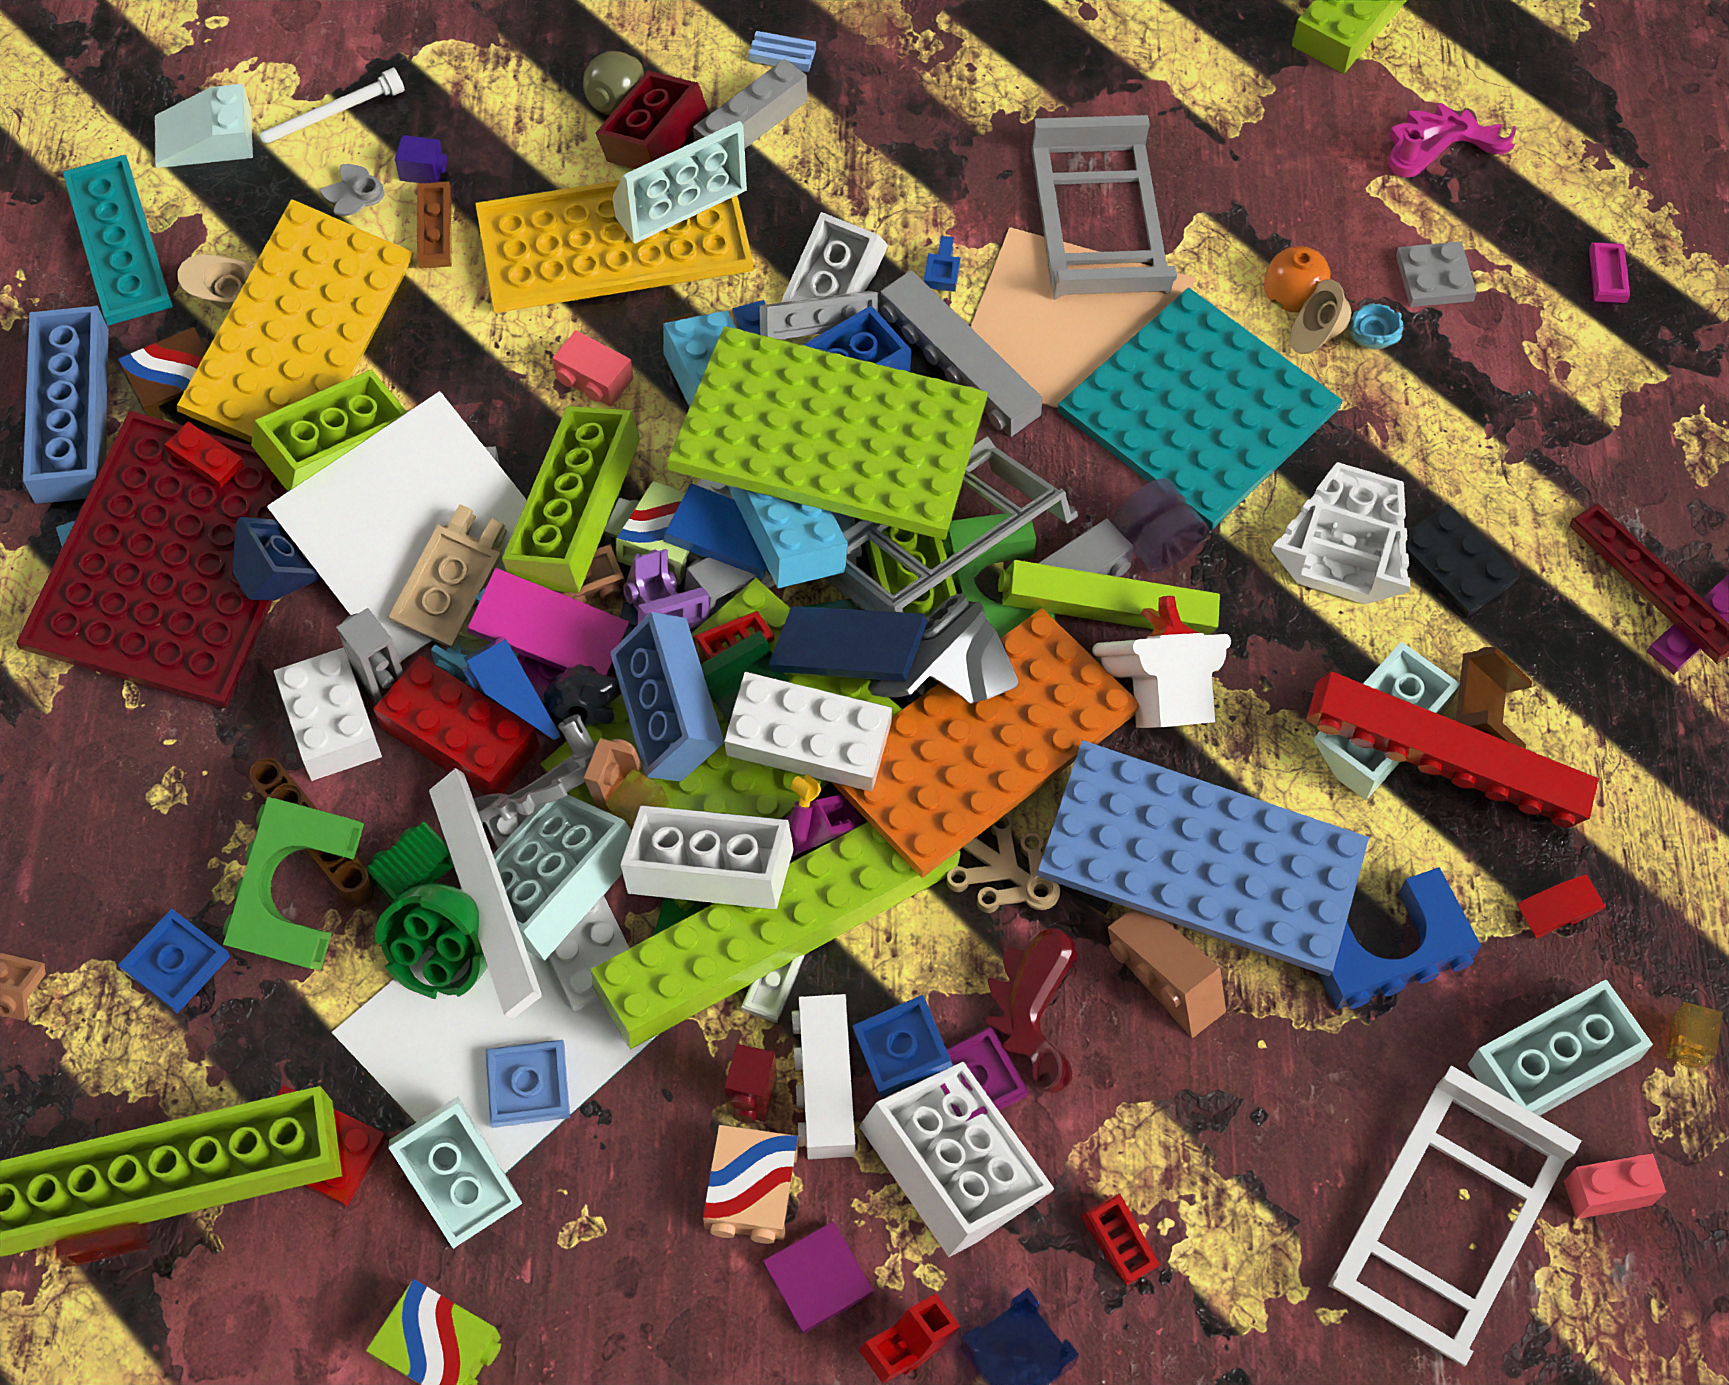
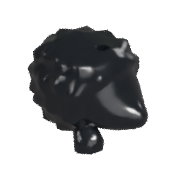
M578 664L573 668L569 667L550 682L547 690L544 692V707L551 720L557 726L561 722L564 723L565 719L577 714L581 717L585 728L590 725L595 726L598 723L611 724L615 718L613 708L607 706L611 704L620 688L618 678L602 675L593 666Z

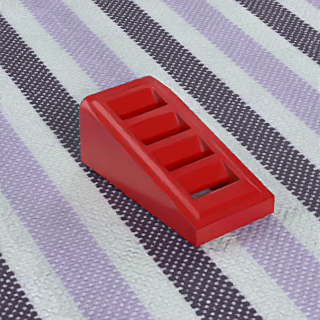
M755 611L693 636V642L700 664L739 643L735 638L737 634L742 640L751 636L747 631L749 627H752L755 633L761 631L768 644L774 641L775 636L759 612ZM726 642L728 647L724 648L722 643Z
M1120 1193L1108 1197L1080 1214L1089 1232L1124 1285L1132 1283L1160 1266ZM1113 1211L1116 1218L1103 1225L1099 1218ZM1122 1225L1125 1232L1111 1239L1108 1232ZM1131 1239L1134 1246L1119 1254L1116 1247ZM1140 1253L1144 1260L1127 1269L1124 1262Z

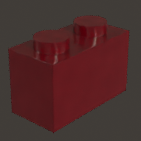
M736 1043L724 1086L727 1113L733 1114L732 1117L744 1123H755V1120L766 1121L777 1081L775 1052Z

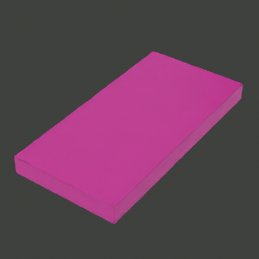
M495 568L469 623L467 633L489 642L503 637L514 652L561 671L582 664L584 666H593L597 672L607 676L613 662L610 652L622 641L629 621Z

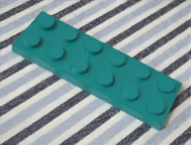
M126 154L62 171L107 325L172 308V302Z

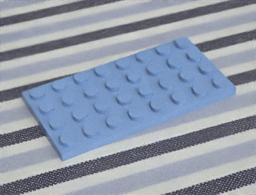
M1082 740L1036 876L1330 976L1335 966L1369 837Z

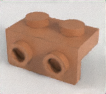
M611 544L596 550L579 593L555 592L588 604L587 600L597 596L605 599L620 593V588L626 583Z

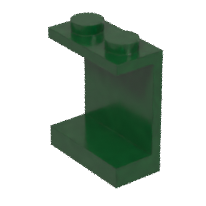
M761 631L754 633L700 664L708 691L729 724L745 672L790 683L784 673L771 670L769 662L772 654L768 641Z

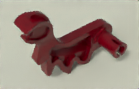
M1055 928L1040 932L1026 951L1012 948L1005 950L1003 964L1009 982H1002L994 978L987 980L991 995L1003 1010L1004 1016H988L986 1018L987 1024L1011 1035L1003 1045L1005 1050L1011 1053L1027 1055L1032 1059L1034 1081L1041 1082V1078L1045 1074L1053 1076L1054 1082L1044 1088L1045 1091L1057 1093L1063 1090L1064 1087L1069 1086L1072 1080V1068L1064 1054L1051 1045L1041 1032L1040 1019L1068 969L1073 967L1072 962L1076 963L1078 960V953L1072 938L1067 933Z

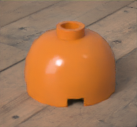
M1298 245L1288 247L1275 255L1270 262L1264 278V290L1269 300L1273 302L1275 299L1278 303L1283 304L1281 309L1300 313L1303 304L1311 297L1318 283L1330 279L1331 270L1326 259L1317 250Z

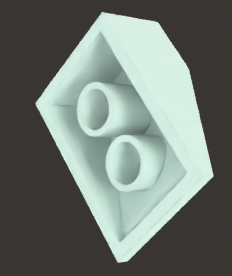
M243 84L210 87L155 115V164L157 168L253 158L251 107Z
M458 1096L389 1140L388 1148L452 1248L460 1245L522 1204L479 1128Z

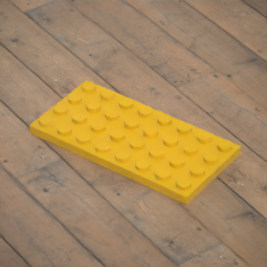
M620 180L475 203L494 313L754 271L738 196L736 195L635 244L615 218L613 194Z
M291 199L179 400L177 412L252 443L256 419L350 379L411 264L414 252Z

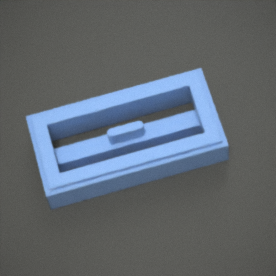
M756 31L755 40L752 41V49L749 50L748 55L750 62L772 66L786 59L800 71L809 72L816 51V42Z

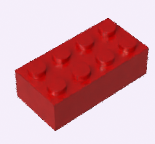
M420 655L373 708L382 730L448 772H452L455 768L465 774L468 785L484 795L503 793L540 748L534 726Z

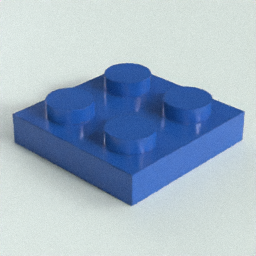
M171 909L118 964V967L127 976L178 1014L231 956L226 949Z
M923 995L852 1026L882 1098L953 1067V1063Z

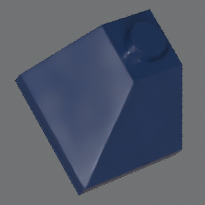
M240 517L236 521L232 572L239 582L242 592L248 599L275 601L321 578L277 520Z

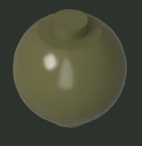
M610 51L598 55L588 64L583 76V90L588 102L597 111L611 115L644 76L643 67L638 59L622 52Z

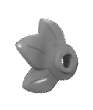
M341 164L340 174L342 181L320 189L324 199L328 203L335 205L334 214L342 216L353 215L365 206L379 203L385 193L382 183L374 176L369 175L366 168L353 164Z

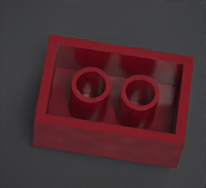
M647 71L595 134L607 162L637 169L678 150L693 132V127L702 121L709 111L698 82Z

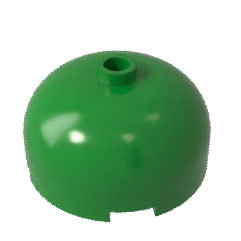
M438 883L415 886L399 895L378 919L375 929V943L381 945L385 958L388 961L385 968L401 985L413 992L431 999H436L437 991L448 996L457 995L459 997L474 986L488 967L478 938L479 913L477 905L471 896L458 888ZM428 949L434 952V954L424 964L423 975L434 986L420 982L410 969V966L414 965ZM470 958L469 968L465 975L459 980L448 984Z

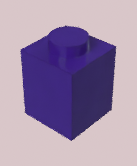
M402 135L395 156L399 180L413 183L438 182L440 174L445 173L447 167V155L442 153L440 140Z

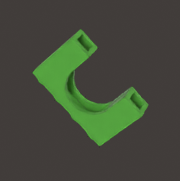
M1003 513L951 521L946 540H942L946 556L951 557L1010 516ZM1032 520L951 574L957 594H964L968 601H980L984 608L986 619L996 630L999 638L1032 616L1037 610L1006 606L994 602L979 591L974 579L981 570L991 564L1034 558L1036 536ZM1047 612L1055 620L1054 613Z
M267 797L266 804L260 807L257 814L256 823L259 827L255 840L250 842L246 851L245 860L248 864L244 877L238 880L235 887L234 897L237 900L233 913L227 917L223 927V935L226 936L223 945L309 969L321 970L332 933L294 923L280 914L271 896L272 877L277 866L285 857L303 849L320 850L354 860L364 823Z

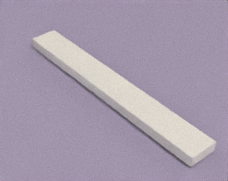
M455 768L432 787L429 792L462 891L471 896L477 905L479 913L478 938L503 1013L514 1019L542 997V993L465 774Z

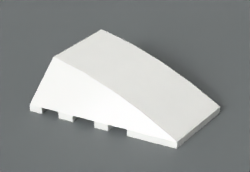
M1336 462L1317 487L1313 497L1307 500L1296 519H1293L1287 526L1283 536L1280 539L1278 538L1273 544L1271 551L1298 584L1362 604L1373 603L1409 592L1410 578H1408L1407 574L1409 557L1406 554L1407 528H1404L1406 516L1404 482Z

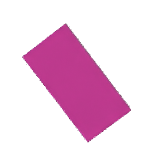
M1592 242L1589 248L1594 301L1627 303L1630 298L1624 244Z

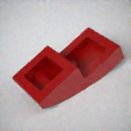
M1587 874L1560 883L1517 903L1520 912L1536 939L1568 923L1574 925L1606 908Z

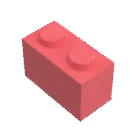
M577 330L573 332L552 358L555 376L560 383L567 387H574L584 392L591 400L595 402L601 401L610 407L633 380L630 358Z
M1653 1153L1579 1166L1564 1180L1576 1219L1652 1206L1666 1193Z

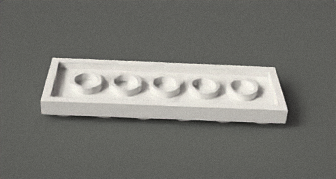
M517 813L511 819L504 820L501 814H498L485 821L497 849L529 815ZM604 895L548 956L573 1012L600 1000L593 988L591 969L630 949Z

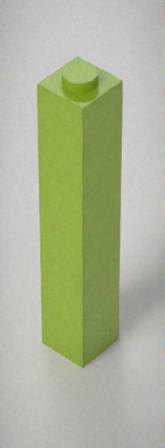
M1014 560L1005 571L1001 572L999 577L998 591L1003 592L1002 605L1037 611L1043 608L1049 613L1154 629L1153 625L1141 615L1143 608H1152L1158 611L1159 597L1175 596L1176 607L1183 624L1194 631L1204 633V635H1210L1218 628L1220 594L1019 560Z

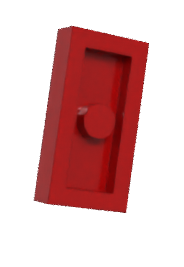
M187 422L165 444L166 451L220 489L243 466V460L240 456L190 422Z

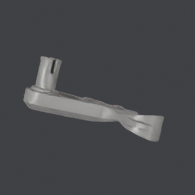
M578 714L565 719L564 723L561 722L558 725L573 751L569 758L512 795L494 793L473 799L482 824L498 814H501L504 820L511 819L517 813L530 815L534 812L535 806L566 797L569 790L585 782L584 776L598 742L592 741Z

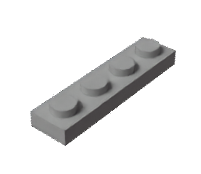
M873 291L759 305L760 335L779 340L824 333L870 305L878 312V294Z

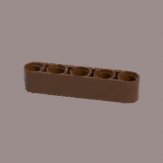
M262 758L251 766L249 778L264 804H266L267 797L290 803L296 802L297 805L318 810L275 759ZM276 777L273 782L263 784L266 779ZM315 849L302 850L348 906L360 907L372 899L374 886L365 866L356 855L354 860L339 856L332 862H326L325 860L328 856L332 855L331 853ZM361 880L357 887L346 888L350 882Z

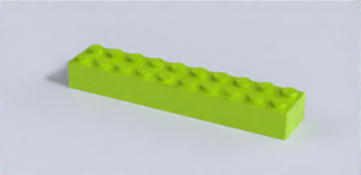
M867 822L790 863L777 909L714 903L592 968L593 988L631 1050L752 984L754 981L765 977L770 972H774L787 965L793 959L809 953L947 877L950 870L958 866L961 852L958 850L921 878L878 831Z
M317 1086L0 1161V1257L341 1177L342 1172L333 1102L322 1087Z

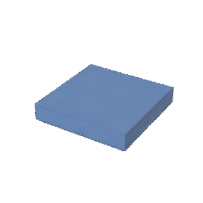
M563 1040L485 1049L489 1113L492 1128L570 1118L565 1044Z

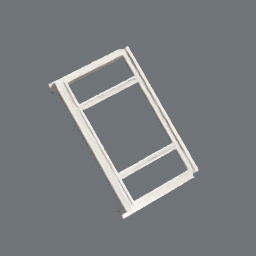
M1450 1066L1445 1076L1436 1085L1328 1287L1338 1290L1465 1367L1473 1353L1469 1348L1564 1163L1575 1154L1581 1140L1455 1067ZM1451 1102L1458 1104L1548 1157L1532 1188L1436 1133ZM1428 1145L1525 1200L1475 1299L1377 1241ZM1370 1253L1468 1311L1454 1339L1356 1281Z

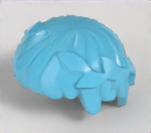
M1371 303L1364 305L1355 311L1351 318L1350 334L1353 340L1360 346L1362 345L1373 350L1386 348L1394 343H1398L1402 337L1403 321L1401 320V313H1395L1389 306Z

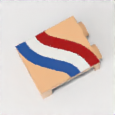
M719 1125L703 1214L705 1229L711 1230L710 1233L712 1235L722 1238H733L735 1234L750 1235L751 1240L765 1244L774 1243L775 1239L784 1240L785 1217L794 1163L797 1161L799 1148L798 1136Z

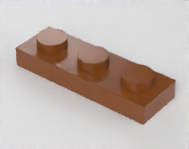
M450 182L417 184V262L419 269L452 266Z

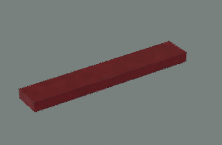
M1595 504L1571 519L1570 527L1716 664L1729 657V623L1600 504Z

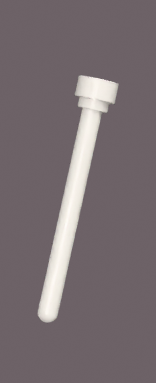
M393 67L382 72V76L378 77V81L263 131L260 139L264 143H271L380 94L397 95L405 91L403 83Z

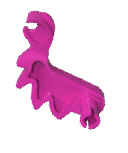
M1443 103L1438 104L1435 114L1425 111H1409L1406 119L1408 123L1398 124L1391 129L1389 137L1396 145L1391 150L1388 165L1390 170L1398 176L1414 177L1424 170L1450 144L1457 141L1473 143L1487 153L1505 154L1513 150L1515 146L1512 142L1516 133V127L1513 126L1511 134L1504 138L1499 135L1502 124L1481 126L1468 110H1464L1461 117H1459Z

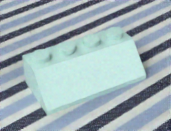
M1402 641L1363 683L1440 715L1451 705L1460 685L1459 682ZM1320 731L1313 740L1336 779L1364 800H1367L1400 763L1387 758L1384 752L1374 748L1358 747L1351 742V739L1338 734L1329 735Z

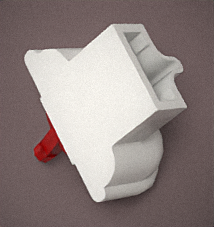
M1175 596L1159 597L1158 611L1152 608H1143L1141 615L1154 627L1153 632L1148 635L1147 639L1096 643L1092 648L1093 654L1096 657H1100L1102 666L1113 677H1131L1133 679L1134 697L1139 704V708L1135 712L1136 728L1215 722L1212 673L1219 670L1224 664L1226 648L1230 647L1231 638L1227 634L1204 635V633L1194 631L1183 624L1176 607Z

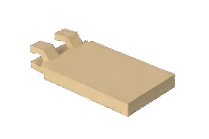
M459 504L448 526L442 527L437 525L388 616L392 622L453 650L477 607L476 596L483 588L486 589L495 568L498 567L502 559V551L498 548L507 533L503 523L491 518L480 540L467 535L476 516L473 514L472 509Z

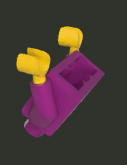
M808 774L805 775L804 779L800 776L794 778L791 790L800 796V800L795 802L793 814L783 819L789 822L793 843L791 858L807 855L865 824L859 811L841 793L837 796L813 801L821 791L820 784Z

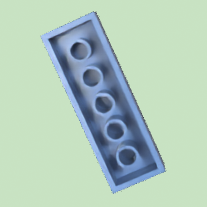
M98 306L29 312L23 482L35 504L86 499L106 459L108 328Z

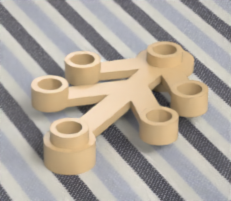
M1005 814L998 820L1006 822L1008 824L1007 828L999 829L995 826V823L990 826L992 834L997 838L999 853L977 838H974L962 847L988 866L968 869L957 866L947 874V885L954 892L966 890L969 884L1006 879L1019 886L1003 890H996L992 887L981 889L978 893L977 905L985 913L996 911L999 905L1026 902L1030 907L1037 910H1046L1057 903L1060 895L1058 883L1036 876L1042 860L1041 852L1043 848V839L1037 833H1027L1021 839L1020 850L1024 856L1028 857L1030 874L1017 866L1011 835L1013 820L1009 814ZM1033 841L1038 844V847L1036 849H1029L1025 844ZM955 875H960L964 877L965 881L955 883L951 878ZM1043 889L1047 892V896L1038 897L1034 894V891ZM992 896L995 902L986 904L982 901V898Z

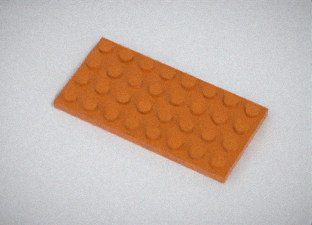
M1043 608L1000 638L1018 679L1016 688L986 700L968 703L953 691L938 683L891 718V726L873 792L831 782L921 878L1075 762L1082 740L1097 745L1135 716V712L1139 708L1136 698L1109 674Z

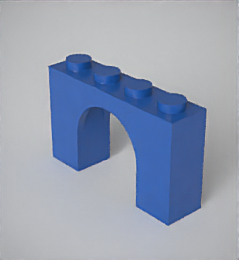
M1440 867L1405 879L1398 893L1418 933L1419 947L1412 955L1395 960L1383 959L1372 955L1357 942L1346 921L1333 972L1330 976L1318 973L1336 1010L1345 1006H1349L1350 1009L1361 1007L1371 1000L1370 997L1381 993L1384 996H1391L1402 991L1408 983L1418 981L1419 984H1424L1437 978L1441 971L1450 968L1454 972L1460 971L1473 964V959L1479 951L1481 944Z

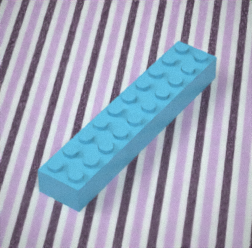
M727 310L664 323L663 354L689 407L723 327L737 329ZM728 485L777 588L845 572L848 542L831 511Z

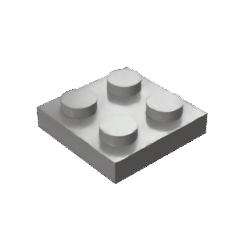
M1462 241L1398 247L1396 258L1410 307L1471 302L1475 300L1477 292Z

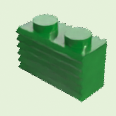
M421 822L418 827L413 826L405 830L400 836L399 841L390 850L378 852L371 859L366 870L373 885L392 903L399 895L410 888L436 882L453 868L454 864L447 844L425 822Z

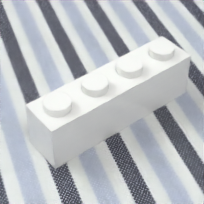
M845 994L799 997V1010L792 1011L793 1034H801V1047L794 1048L795 1071H803L804 1083L796 1085L797 1109L805 1108L806 1122L798 1123L799 1147L807 1146L808 1159L855 1157Z

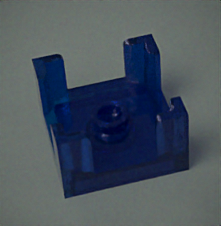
M1026 1288L1011 1300L1010 1308L981 1329L977 1325L962 1337L960 1349L987 1385H1051L1076 1365L1079 1353L1068 1339L1061 1343L1038 1313L1040 1303L1029 1288Z

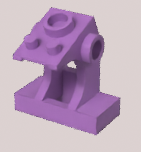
M654 549L645 555L636 554L633 557L626 584L623 586V592L626 601L629 604H633L638 610V624L651 612L686 618L689 629L701 626L708 620L709 594L703 587L680 594L676 592V578L671 571L668 572L667 549L660 551Z

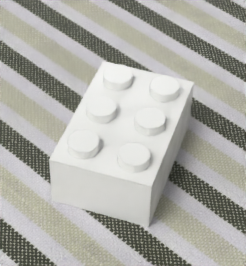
M344 647L274 670L296 742L311 781L382 757Z

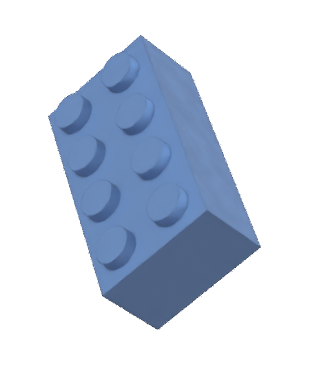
M651 612L610 654L645 776L648 778L682 781L724 744V740L687 619Z

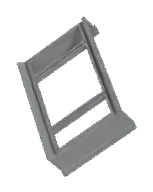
M1148 115L1035 118L1031 152L1053 299L1055 300L1064 294L1165 291V294H1170L1173 281L1177 279L1175 266H1167L1145 145L1150 126ZM1132 150L1136 169L1130 171L1053 173L1050 153ZM1138 182L1150 250L1065 253L1054 184ZM1152 262L1153 266L1067 269V265Z
M987 436L973 445L963 484L1010 517L932 570L881 533L882 530L888 527L887 525L862 519L843 532L848 542L847 554L870 539L919 578L895 595H892L847 559L844 573L825 578L831 586L847 599H851L861 610L903 613V607L1045 510H1048L1065 523H1069L1078 517L1076 510L1068 505L1066 493L1063 489L1058 490L996 448ZM988 460L991 472L1033 501L1020 508L971 474L970 471Z

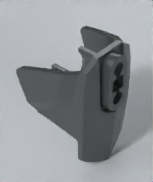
M959 593L947 598L926 618L928 622L907 681L873 679L868 685L869 692L874 696L901 697L911 695L913 692L922 696L938 683H941L965 702L974 703L1016 688L1018 679L996 630L986 619L985 611L980 601H968L964 594Z

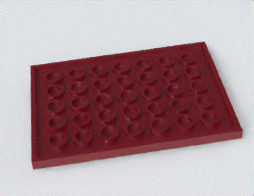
M129 411L16 643L20 650L226 709L273 600L248 599L242 592L240 584L232 572L236 521L240 517L276 520L267 506L288 491L251 445L206 433L236 453L243 460V466L220 489L166 451L165 444L183 427L182 425Z

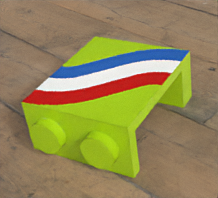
M413 1279L366 1352L373 1361L385 1368L388 1366L392 1367L419 1385H477L478 1380L475 1378L483 1365L489 1366L496 1358L501 1348V1344L498 1343L501 1337L494 1326Z

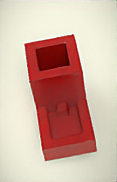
M935 1293L908 1308L893 1327L866 1341L859 1349V1352L882 1384H885L902 1373L904 1376L926 1362L951 1339L961 1326Z

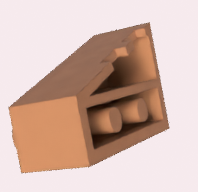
M1131 909L1108 927L1111 941L1109 948L1113 956L1119 962L1125 963L1191 1038H1194L1226 1012L1220 967L1165 920Z

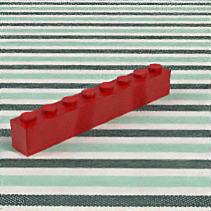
M1331 671L1316 682L1306 722L1316 725L1319 731L1329 735L1338 734L1351 739L1354 745L1361 748H1374L1384 752L1385 756L1391 760L1398 762L1406 761L1417 765L1418 769L1426 774L1442 775L1452 779V783L1456 786L1485 792L1487 798L1515 804L1524 813L1540 814L1548 817L1553 824L1560 827L1570 828L1590 819L1599 778Z

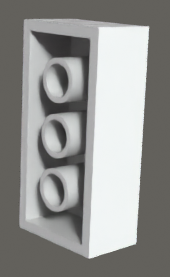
M745 672L724 741L726 754L730 757L803 775L808 774L811 777L873 792L891 726L892 708Z
M640 805L620 864L628 894L777 909L793 853L789 822L782 819Z

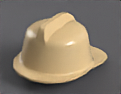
M198 254L187 258L181 263L177 271L178 282L189 295L209 300L218 308L230 310L254 266L240 259Z
M1332 279L1319 282L1313 294L1303 304L1290 332V345L1295 352L1309 354L1316 351L1327 340L1341 334L1347 328L1351 318V306L1344 297V291L1338 282Z

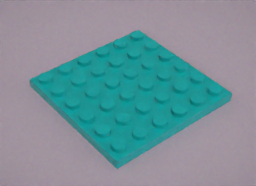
M1188 287L1059 402L1057 412L1212 531L1338 411L1343 400Z

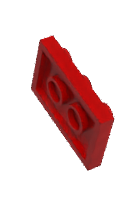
M282 1085L276 1096L296 1091ZM333 1109L342 1176L303 1185V1187L347 1207L387 1137L384 1132Z

